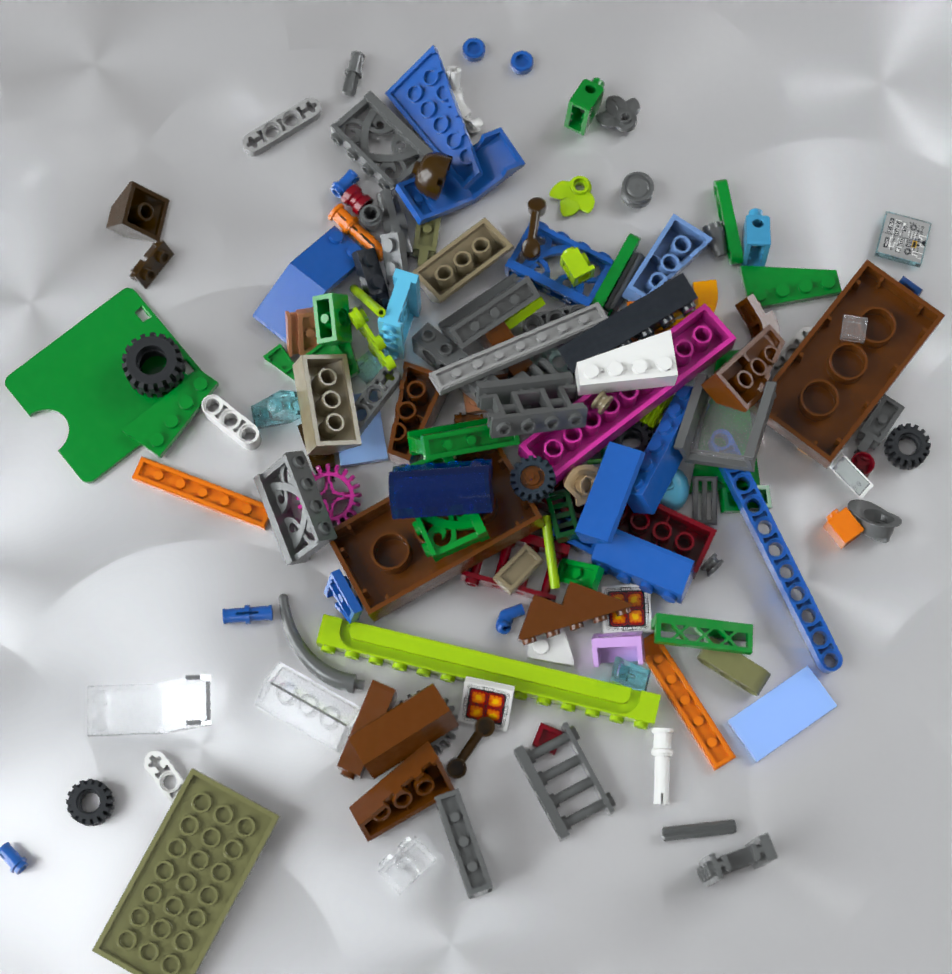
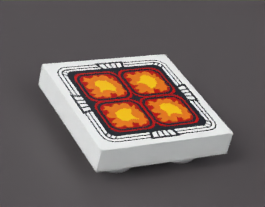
M636 584L601 586V593L633 604L630 607L631 613L618 617L616 613L607 615L608 620L602 621L603 633L643 631V634H652L650 594L643 592Z
M466 676L458 721L474 724L480 717H489L493 720L495 729L507 731L515 686Z

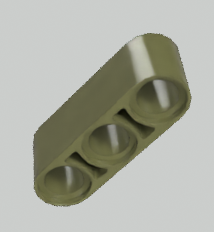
M709 637V639H710L713 643H716V644H720V643H721V641H719V640H717V639H715V638H713V637ZM702 649L697 656V660L754 696L760 694L771 676L766 669L739 653Z

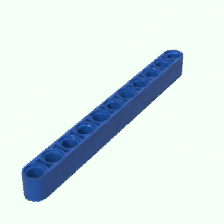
M720 429L713 433L708 443L711 452L742 456L730 432ZM722 438L726 441V446L718 447L714 440ZM718 467L817 668L823 673H833L841 667L843 663L842 655L750 471ZM739 480L744 481L748 489L745 491L739 490L736 482ZM747 503H756L758 512L749 511ZM758 524L767 525L769 534L760 533ZM769 546H777L780 550V555H771ZM781 567H786L790 570V578H784L780 575ZM792 589H797L801 592V600L797 601L791 597ZM803 611H808L812 614L813 621L811 623H807L802 619ZM814 633H819L823 636V645H817L813 641ZM826 655L834 658L835 665L833 668L825 665L824 657Z

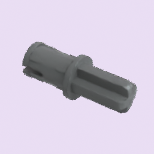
M359 51L351 52L348 68L344 72L346 77L342 92L346 96L355 95L359 79L362 78L361 70L365 55Z

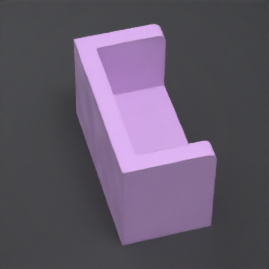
M643 631L594 633L591 638L594 667H599L601 663L638 661V665H644Z

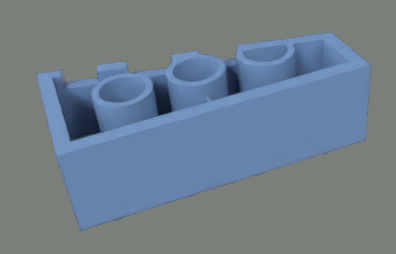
M673 214L621 297L628 301H637L663 285L668 279L675 278L708 247L713 238Z

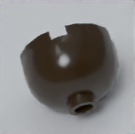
M430 152L422 158L421 162L416 160L412 174L416 175L415 185L423 195L434 200L439 198L446 181L447 172L452 163V156L440 152Z

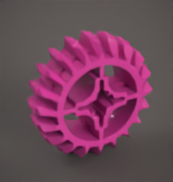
M326 464V471L322 472L321 467L318 465L316 466L318 474L314 475L313 472L312 474L315 481L325 477L324 489L320 492L321 496L328 490V483L332 494L342 495L341 497H336L330 503V509L327 500L323 499L331 522L336 521L337 525H339L341 518H344L345 521L349 519L347 516L349 512L354 516L357 514L351 508L353 505L356 507L361 506V503L354 501V497H362V493H354V489H358L360 484L351 485L350 482L356 477L351 475L347 479L345 476L348 473V469L346 468L340 474L338 473L339 465H335L334 471H330V464ZM332 476L341 479L347 486L348 492L335 491ZM349 499L345 509L333 516L334 504L338 500ZM301 504L298 505V509H302Z

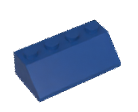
M618 529L611 544L596 543L591 558L593 565H598L605 569L603 575L610 574L615 576L618 581L624 584H636L643 592L658 594L670 603L677 602L682 604L693 580L694 560Z

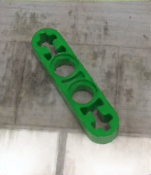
M726 179L715 180L713 182L714 196L720 224L724 226L728 261L730 265L742 264L743 252L728 182Z
M632 233L628 235L591 305L599 302L604 310V305L640 243V237Z

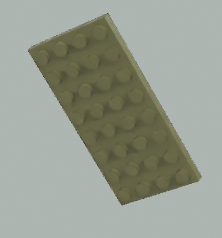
M191 768L92 951L132 974H196L281 816L200 771Z

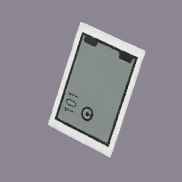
M842 452L830 465L834 473L860 499L874 486Z

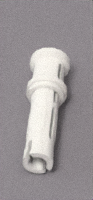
M652 728L654 749L651 750V754L655 757L653 804H661L662 794V805H670L669 759L673 755L671 734L674 733V729Z

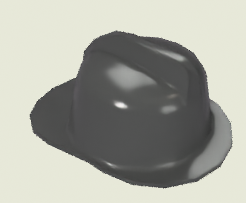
M856 499L848 503L849 511L860 518L861 526L864 529L862 533L873 540L887 543L894 528L902 524L900 517L887 512L872 502Z

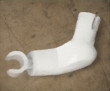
M449 66L447 67V77L464 123H466L467 131L469 133L479 132V127L483 126V121L479 117L471 119V111L463 102V89L460 86L461 68Z

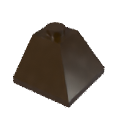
M131 181L112 205L106 228L127 238L156 243L158 240L160 241L170 200Z

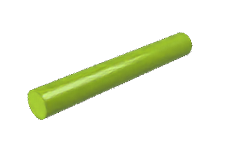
M544 515L542 518L546 526L542 527L550 589L560 588L551 516Z

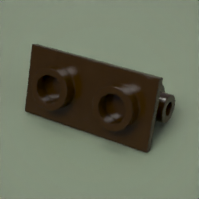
M158 240L156 243L153 242L152 246L144 254L147 260L143 261L140 259L135 267L130 270L131 274L129 277L135 282L138 281L144 289H147L174 253L163 240Z

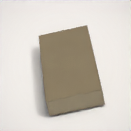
M525 544L493 576V581L511 596L544 562V559L529 545Z

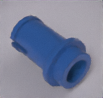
M349 169L338 182L332 183L331 192L337 198H341L344 192L358 182L360 178L353 170Z
M9 842L0 847V857L10 867L11 873L15 872L19 875L28 867L27 858L21 857Z

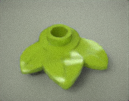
M576 176L570 181L558 182L549 194L550 197L561 200L560 212L563 217L573 216L579 210L589 214L595 205V198L591 194V182L584 176ZM582 186L584 189L582 191H578L576 187Z

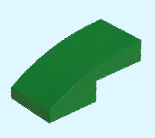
M757 485L768 509H772L770 486ZM746 486L745 488H738V489H739V490H742V491H745V490L748 489V486ZM729 488L718 490L721 513H740ZM747 503L749 511H758L756 503Z

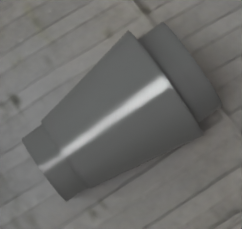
M373 204L364 206L359 212V219L367 231H377L382 219L381 209Z
M717 221L702 227L703 232L713 238L708 246L715 258L728 254L724 226H721L720 222Z

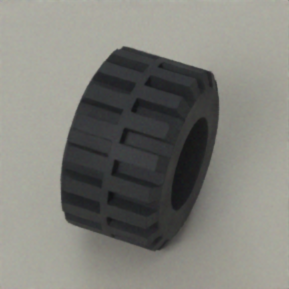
M151 332L148 337L142 334L140 335L141 339L137 341L134 338L131 341L133 345H127L125 348L127 354L122 356L124 362L122 363V369L134 390L137 389L139 394L144 395L146 393L147 397L153 398V395L156 394L160 398L163 397L162 393L167 392L168 394L172 391L173 387H177L179 380L183 381V372H186L185 361L179 347L170 337L167 339L161 333L157 337L155 332ZM154 356H161L167 359L164 369L159 373L148 375L141 372L142 365L147 359Z

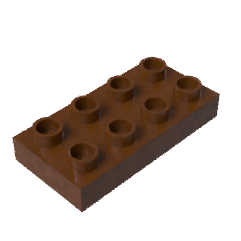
M866 260L771 380L777 383L775 390L777 397L774 399L767 425L827 469L939 326L945 315L872 262ZM756 402L750 409V413L754 416L757 414L760 402Z
M502 447L467 453L454 459L490 538L483 542L479 541L440 559L438 562H435L432 556L427 558L421 545L425 543L423 535H417L412 525V522L416 521L413 513L408 515L402 502L406 500L403 492L399 493L398 491L334 527L337 538L329 543L373 622L546 526L536 505L529 503L527 500H521L515 494L510 482L511 470H514ZM424 476L419 480H422L426 484L428 479ZM415 481L409 487L417 489L419 483ZM439 481L438 485L443 489H448L451 486V482L445 481L443 486ZM434 488L428 501L427 512L435 517L449 520L450 507L460 498V495L446 496ZM412 496L413 501L417 507L419 497ZM457 509L455 511L454 521H458L457 516L461 517L464 515V510ZM423 521L428 532L432 525ZM475 529L456 531L457 540L475 532ZM446 530L447 535L443 541L441 540V534H435L434 543L438 546L447 545L451 540V531Z

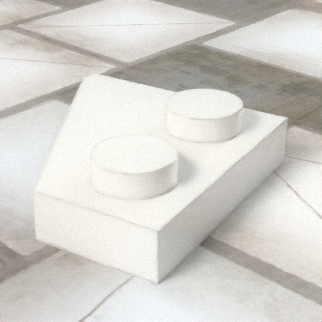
M564 628L560 629L561 634L546 638L545 634L537 636V641L529 644L527 659L573 667L574 659Z

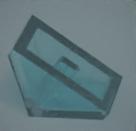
M615 657L609 683L630 687L638 691H647L651 671L621 657Z

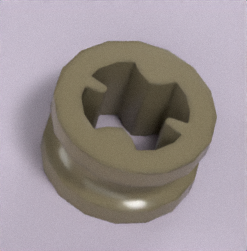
M603 390L595 398L591 408L598 409V413L601 415L609 407L614 397L607 396L606 391Z

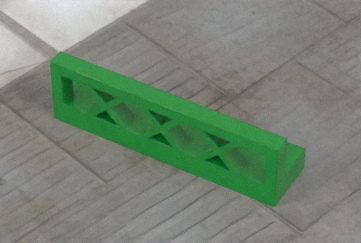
M656 613L651 620V630H655L654 643L747 655L753 653V624ZM661 631L673 632L676 635L672 638L661 637ZM684 634L697 635L700 638L696 641H691ZM708 637L722 638L724 641L716 644ZM733 640L746 641V647L737 646Z

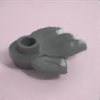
M609 96L606 99V111L598 113L596 120L606 128L616 127L621 132H630L637 124L640 104L635 98L625 101L620 96Z

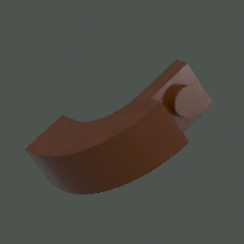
M754 294L749 295L735 305L749 328L751 339L769 324L780 335L779 324L773 310L765 313Z

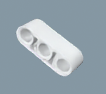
M214 394L207 395L202 400L201 406L206 418L247 450H255L260 446L262 438L256 425L231 405ZM213 404L219 405V408H218L217 411H215V412H210V411H208V408H209L211 405H213ZM229 419H237V423L234 426L226 425ZM246 434H256L253 440H244Z

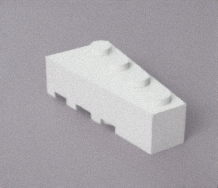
M671 330L577 362L575 378L578 396L599 394L603 390L609 393L675 386L678 371Z

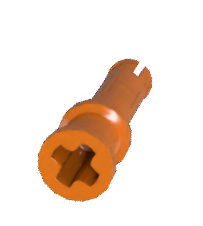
M342 203L335 206L328 215V219L335 221L342 228L343 233L351 234L366 249L374 248L362 236L367 238L375 246L378 260L380 262L384 261L382 244L359 224V218L357 216L353 217L344 209L345 205Z

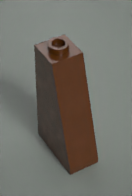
M373 680L350 735L391 710L398 699L396 689ZM348 739L337 767L342 770L340 773L342 776L354 780L355 777L361 779L366 768Z

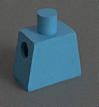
M755 208L751 209L749 215L746 216L742 230L743 263L741 265L765 267L771 246L770 217L763 216V211Z

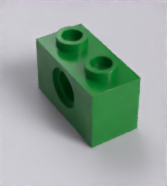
M328 293L313 296L317 344L334 346L353 342L351 320L348 316L350 312L348 295Z

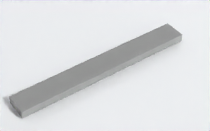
M599 302L432 371L429 373V378L441 396L566 343L607 319L608 316Z

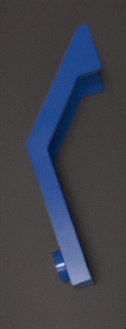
M501 127L482 134L480 140L473 145L483 175L467 190L458 183L449 171L437 200L423 195L417 189L415 177L397 183L395 190L418 225L475 204L525 165L524 160Z
M333 226L290 262L254 312L253 317L287 343L285 311L290 313L296 312L298 309L313 307V296L328 294L356 270L352 253L364 248L336 226Z

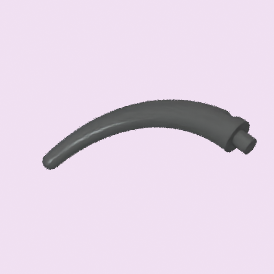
M281 594L279 596V609L283 628L293 651L303 665L318 679L338 690H345L353 694L355 689L364 690L365 680H358L356 674L346 673L329 666L308 648L294 623L288 596Z

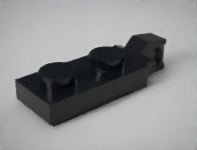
M375 247L353 252L352 257L363 291L386 310L389 303V293Z

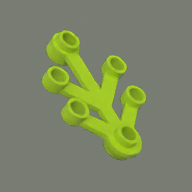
M356 306L353 307L348 316L364 338L367 337L368 348L373 357H377L382 368L385 366L388 371L396 368L397 366L390 355L385 357L381 351L386 348V344L380 335L375 337L366 323L369 319L362 308L358 310ZM386 374L385 376L387 381L395 379L393 374Z

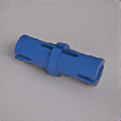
M244 605V608H224L222 610L223 623L245 622L246 624H251V621L273 620L272 605L257 607Z

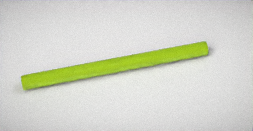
M356 284L350 286V292L378 317L386 315V310Z

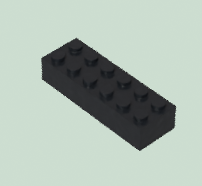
M681 273L557 349L575 378L577 362L634 343L640 339L654 336L655 330L660 327L664 330L676 322L675 318L682 314L686 317L696 310L695 307L698 305V296L685 275Z

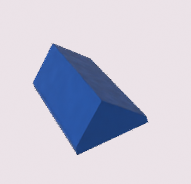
M609 441L575 529V533L581 542L612 543L645 457V452Z

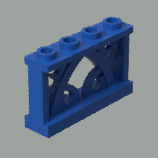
M539 221L537 237L546 241L545 244L540 245L541 255L534 261L526 259L522 264L518 263L517 261L522 254V244L528 238V225L513 254L505 264V275L509 276L515 273L518 277L522 278L527 275L539 292L567 306L582 304L586 307L590 306L614 260L604 252L598 253L592 250L588 244L581 241L576 242L570 239L566 233L556 232L550 229L547 224ZM574 246L575 248L578 247L581 253L584 252L587 255L590 263L600 267L601 272L598 276L590 278L575 287L572 284L571 287L563 285L565 280H569L567 275H561L556 280L551 279L549 265L544 259L562 255L566 249ZM538 262L545 269L543 273L535 271L536 268H540V265L537 264ZM584 283L595 284L588 297L583 295Z

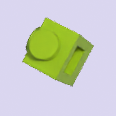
M569 247L562 253L560 265L573 287L594 277V265H590L587 255L584 252L581 253L578 247Z

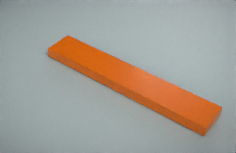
M142 456L132 476V479L262 530H266L270 521L263 502Z
M654 632L645 637L644 648L647 667L713 770L715 771L735 759V754L664 644L654 643Z

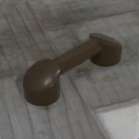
M534 197L528 201V211L531 217L528 238L522 244V254L529 261H534L541 255L537 235L540 217L546 213L547 206L545 200L540 197Z
M480 717L475 721V731L457 757L448 761L446 770L452 778L459 779L466 774L467 766L465 762L482 737H488L493 734L495 724L489 717Z

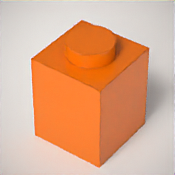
M847 507L841 511L838 509L832 511L826 516L828 521L823 526L840 549H843L864 531Z

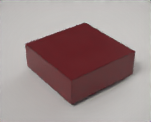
M541 723L532 747L536 748L564 732ZM557 748L548 753L555 756Z

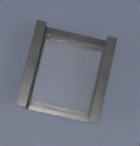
M698 373L674 444V449L680 451L685 463L754 472L757 454L774 399L777 397L775 392L777 383L767 381L762 397L748 411L742 412L717 404L701 386L708 379V375Z

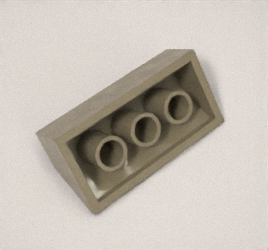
M347 354L301 355L292 366L307 456L330 455L360 446L362 443Z

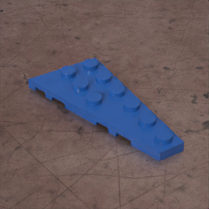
M433 45L385 94L433 152H440L453 157L449 172L467 190L483 175L438 49Z

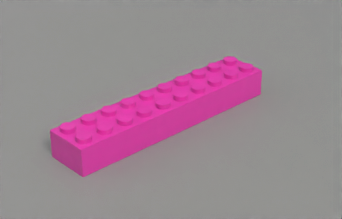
M704 303L670 329L678 371L675 386L606 393L607 396H613L614 399L601 415L598 413V409L591 408V404L599 394L583 395L574 403L583 402L588 408L585 427L533 433L519 444L518 455L525 459L531 455L534 458L540 456L543 460L546 459L553 467L556 484L559 483L573 467L585 463L607 446L609 441L612 442L694 379L698 373L703 372L729 352L734 346L736 337Z

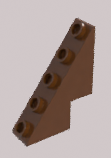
M570 582L561 604L537 595L532 597L517 641H522L523 645L536 642V637L545 634L546 638L561 634L560 629L569 627L570 631L584 627L583 622L593 620V623L596 624L608 620L607 615L616 613L617 617L631 613L630 607L633 604Z

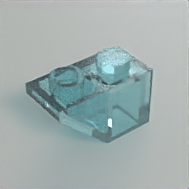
M280 390L251 406L254 425L258 429L292 423L301 418L297 392Z

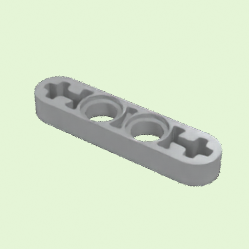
M307 98L253 130L243 139L245 152L250 156H258L318 120L322 114L320 102L315 98ZM307 107L315 108V112L308 111ZM289 117H296L298 123L294 126H289L286 124V120ZM271 128L279 130V134L274 138L266 135L267 131ZM260 135H263V138L266 141L265 143L263 142V139L260 138ZM253 141L254 143H257V147L254 148L253 146H250L249 143Z

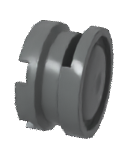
M643 172L628 174L622 182L621 198L623 202L633 209L646 207L653 197L654 183L652 178Z

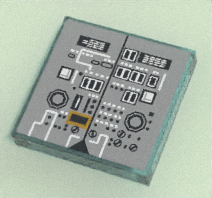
M886 211L874 256L920 268L932 223Z

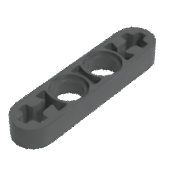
M384 366L355 402L356 412L360 409L367 411L366 418L358 421L360 436L400 385L402 376L397 368L388 371ZM386 374H393L395 379L387 381L385 376ZM380 382L382 385L385 384L387 388L386 391L380 385H378ZM373 391H381L380 400L376 402L370 401L369 397Z

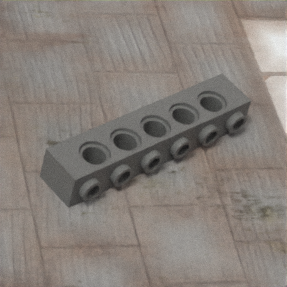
M430 323L424 325L411 337L413 352L435 370L469 356ZM490 374L459 389L475 402L477 382L499 379ZM530 404L522 405L524 409L533 408ZM485 409L489 414L494 413L493 409Z

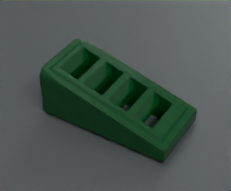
M566 488L553 491V493L549 494V498L546 501L558 543L578 539L575 533L578 520L570 492ZM566 497L567 501L553 505L552 501ZM569 508V511L555 514L556 510ZM569 517L572 519L571 521L558 524V520ZM574 527V529H572V530H568V531H565V532H560V530H564V529H567V528Z

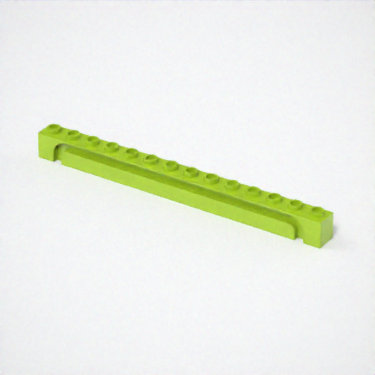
M326 614L323 615L316 641L317 646L321 647V651L328 654H335V651L345 653L344 656L349 659L359 660V657L369 659L368 662L371 664L383 666V663L393 665V669L404 672L408 668L416 670V674L423 677H431V674L441 676L440 680L448 683H454L455 680L465 682L466 676L512 685L515 686L513 695L515 699L526 701L528 697L536 699L537 704L551 706V703L561 705L560 709L569 712H575V709L585 711L586 716L599 718L600 715L609 717L611 722L623 724L624 721L632 722L634 727L648 730V727L653 728L661 698L659 694L642 690L638 691L622 685L359 622L350 624L348 621L343 620V618Z

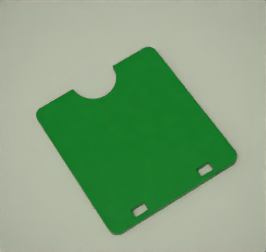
M124 288L8 375L5 380L7 389L30 417L44 411L57 412L65 417L68 422L69 433L66 442L58 452L79 478L87 484L97 481L141 447L139 443L124 434L122 429L163 398H158L156 394L153 395V398L147 397L146 393L141 395L137 389L134 390L122 369V363H124L122 356L127 354L125 350L127 345L132 346L131 341L134 338L138 341L141 339L140 335L142 334L148 337L151 332H155L156 336L159 337L161 333L167 339L170 337L177 344L184 361L194 370L189 375L183 372V381L200 369L132 288ZM141 309L149 316L144 322L136 314ZM161 356L151 357L144 362L141 372L148 375L157 374L164 369L167 359Z

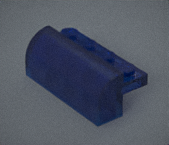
M475 459L473 461L461 462L454 460L447 463L427 462L419 465L402 464L393 466V471L389 472L388 481L392 518L403 519L493 512L492 459Z

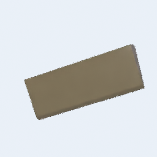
M484 217L412 271V273L419 275L420 286L429 300L441 304L514 249V246Z

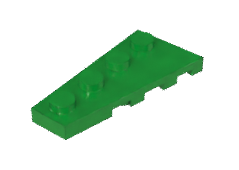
M742 265L739 267L745 296L748 297L754 294L760 302L762 309L837 296L842 292L836 270Z
M198 369L123 428L122 431L161 459L201 409L202 400L207 395H211L219 384Z

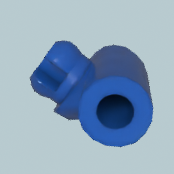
M522 603L506 608L499 613L496 621V630L499 633L508 634L511 631L513 620L525 615Z

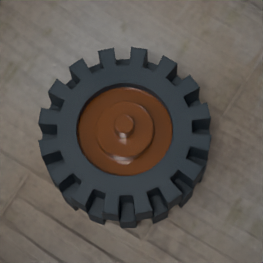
M533 455L527 459L521 458L519 463L516 462L514 470H511L510 477L515 494L521 500H527L529 503H534V501L539 503L542 502V499L549 498V494L553 493L554 486H556V476L552 465L546 459L543 460L540 456L534 458Z

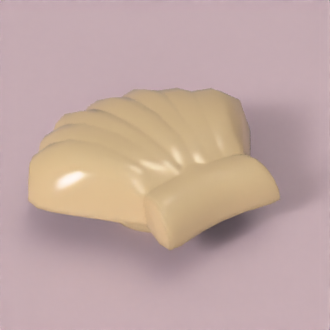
M583 464L575 466L563 479L564 487L575 497L576 506H581L587 501L599 470L594 465Z

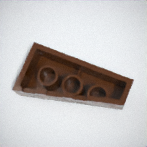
M407 361L403 363L402 380H400L398 402H396L395 419L392 424L387 452L392 463L403 467L417 462L421 455H410L407 432L433 427L448 395L446 393L440 396L429 378V373L432 370Z
M427 741L352 804L349 809L366 840L369 842L436 803L435 796L455 790L439 757Z

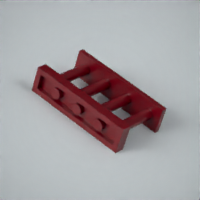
M530 534L501 550L495 574L509 561L512 548H515V545L523 547L527 544L536 553L546 554L544 538ZM554 541L558 567V563L562 561V558L568 559L571 545ZM483 561L471 567L470 572L464 571L461 573V580H465L464 583L466 585L478 587L480 584L505 591L493 581V578L480 575ZM548 567L541 591L527 588L528 578L513 593L530 599L537 595L556 602L557 597L550 594Z

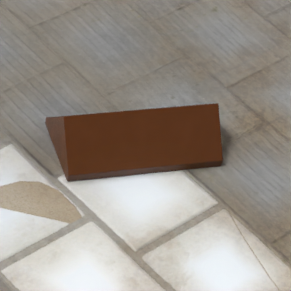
M432 683L347 738L367 771L375 779L407 759L425 742L428 741L431 744L459 726V724Z

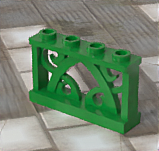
M488 418L407 432L410 455L422 454L423 459L426 461L520 444L519 435L491 438L490 428L488 429L487 426Z
M453 456L427 461L421 459L394 471L397 478L393 482L398 492H403L406 500L402 502L408 515L413 513L416 521L412 522V525L418 536L423 535L425 543L421 545L427 558L432 556L434 561L438 562L446 556L490 538ZM445 462L432 475L426 471V469ZM415 474L424 475L428 479L426 484L422 480H415L419 483L417 489L409 487V479ZM439 481L443 486L445 481H450V488L443 489L438 485ZM434 488L446 496L460 495V498L450 507L449 520L435 517L427 512L428 501ZM412 496L419 497L417 507L413 501ZM457 509L464 510V515L461 517L457 516L458 521H454L455 511ZM423 521L432 525L428 532ZM475 529V532L457 540L456 531ZM446 530H450L451 540L447 545L438 546L434 543L435 534H441V540L443 541L447 535Z

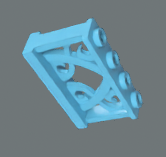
M396 268L393 275L394 289L386 309V315L384 318L379 317L377 321L379 335L386 344V348L381 351L385 356L390 355L393 360L405 358V342L414 316L419 317L422 310L419 275Z

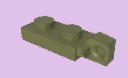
M442 217L421 225L416 223L413 257L418 258V267L437 252Z

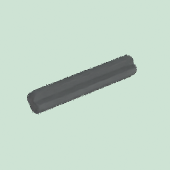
M634 252L620 279L604 305V309L608 313L610 310L618 311L624 300L621 297L646 258L642 253Z
M732 819L662 828V838L664 841L734 834L737 830L736 822Z

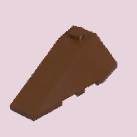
M771 324L767 325L706 379L701 386L717 404L742 412L748 411L762 397L763 388L770 379V372L779 358L785 341Z

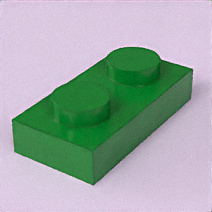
M562 558L558 567L559 582L564 585L573 582L597 591L605 569L598 565Z

